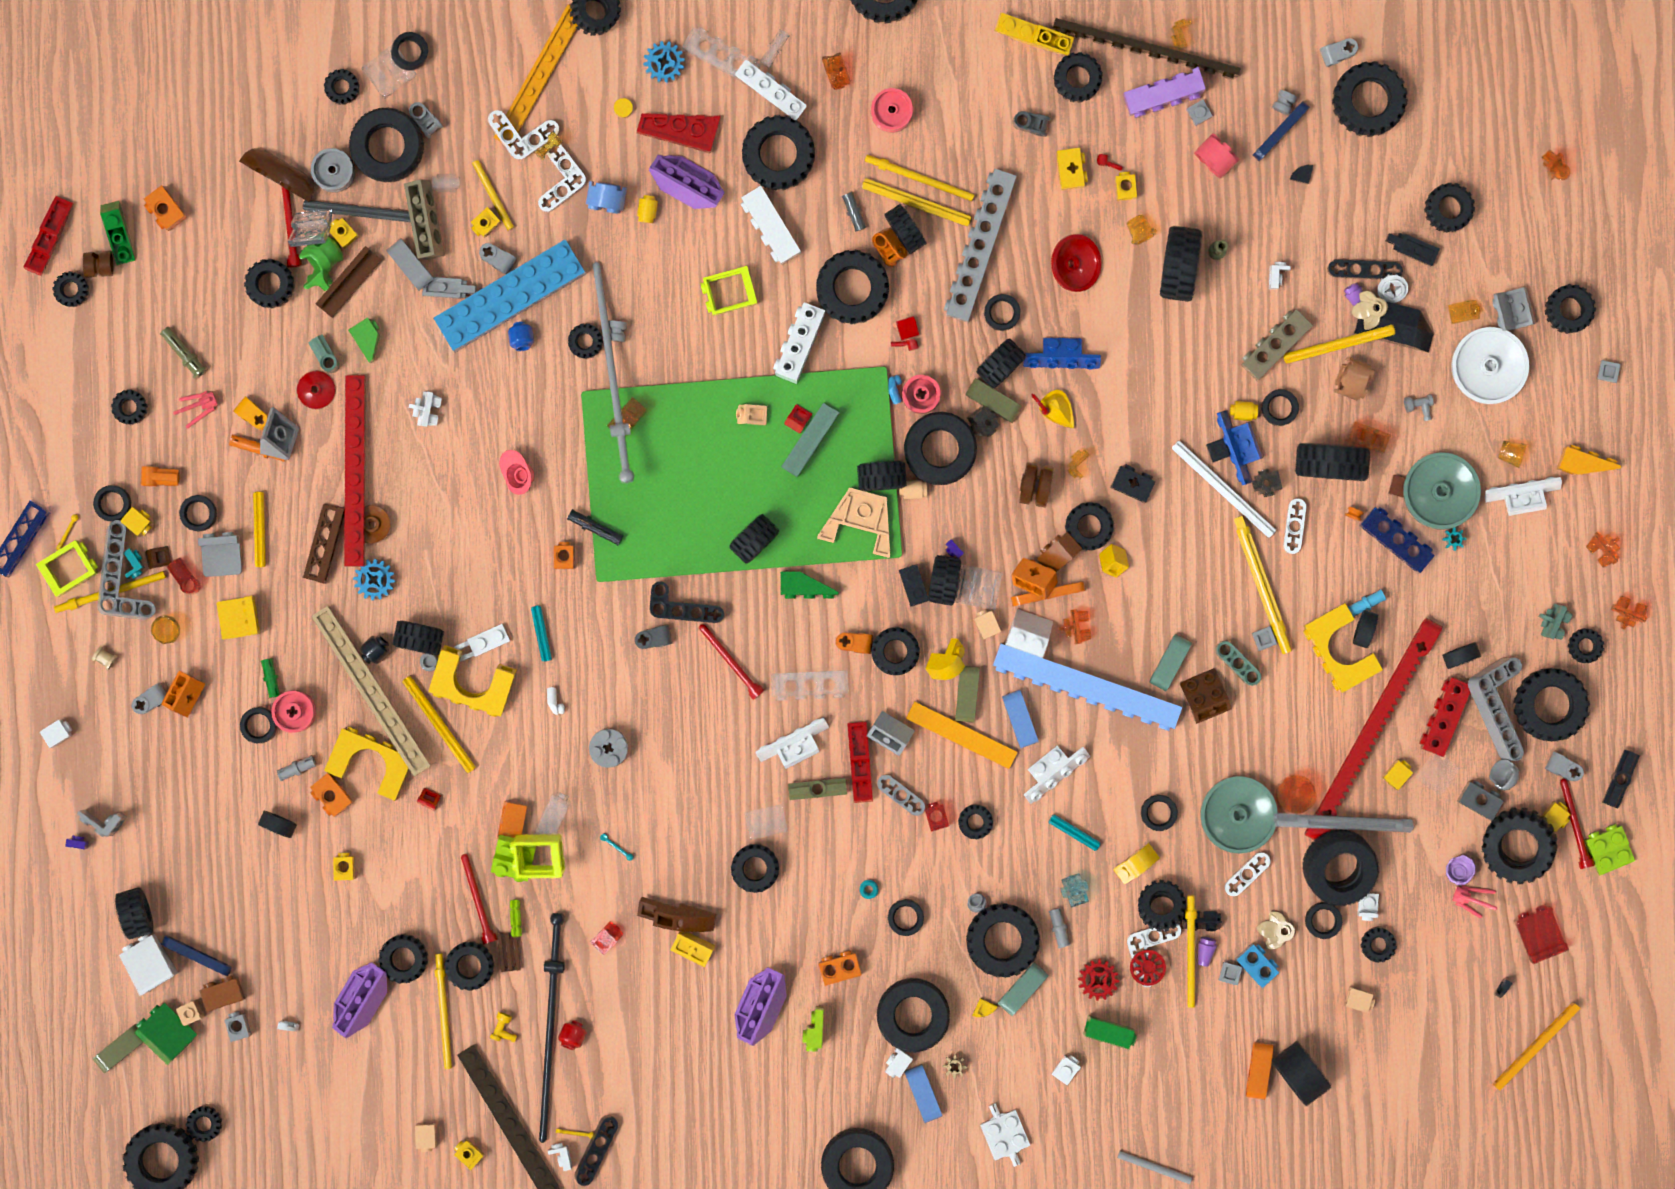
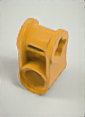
M245 396L233 412L249 422L253 427L264 430L268 415ZM258 417L263 418V424H258Z

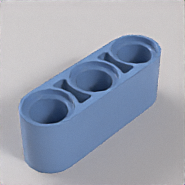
M1018 690L1002 696L1020 748L1038 743L1039 741L1021 691Z
M923 1065L904 1071L924 1123L942 1117L943 1115Z

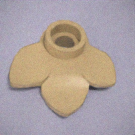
M1364 291L1359 293L1361 302L1353 307L1351 313L1358 319H1364V329L1370 330L1379 325L1381 317L1387 313L1388 304L1384 299L1377 298L1373 292ZM1377 304L1380 306L1379 311L1376 310Z
M1271 911L1269 913L1270 921L1259 924L1257 931L1267 938L1265 948L1273 950L1280 948L1284 941L1291 940L1295 935V928L1291 923L1286 922L1282 913ZM1283 928L1288 929L1287 935L1282 933Z

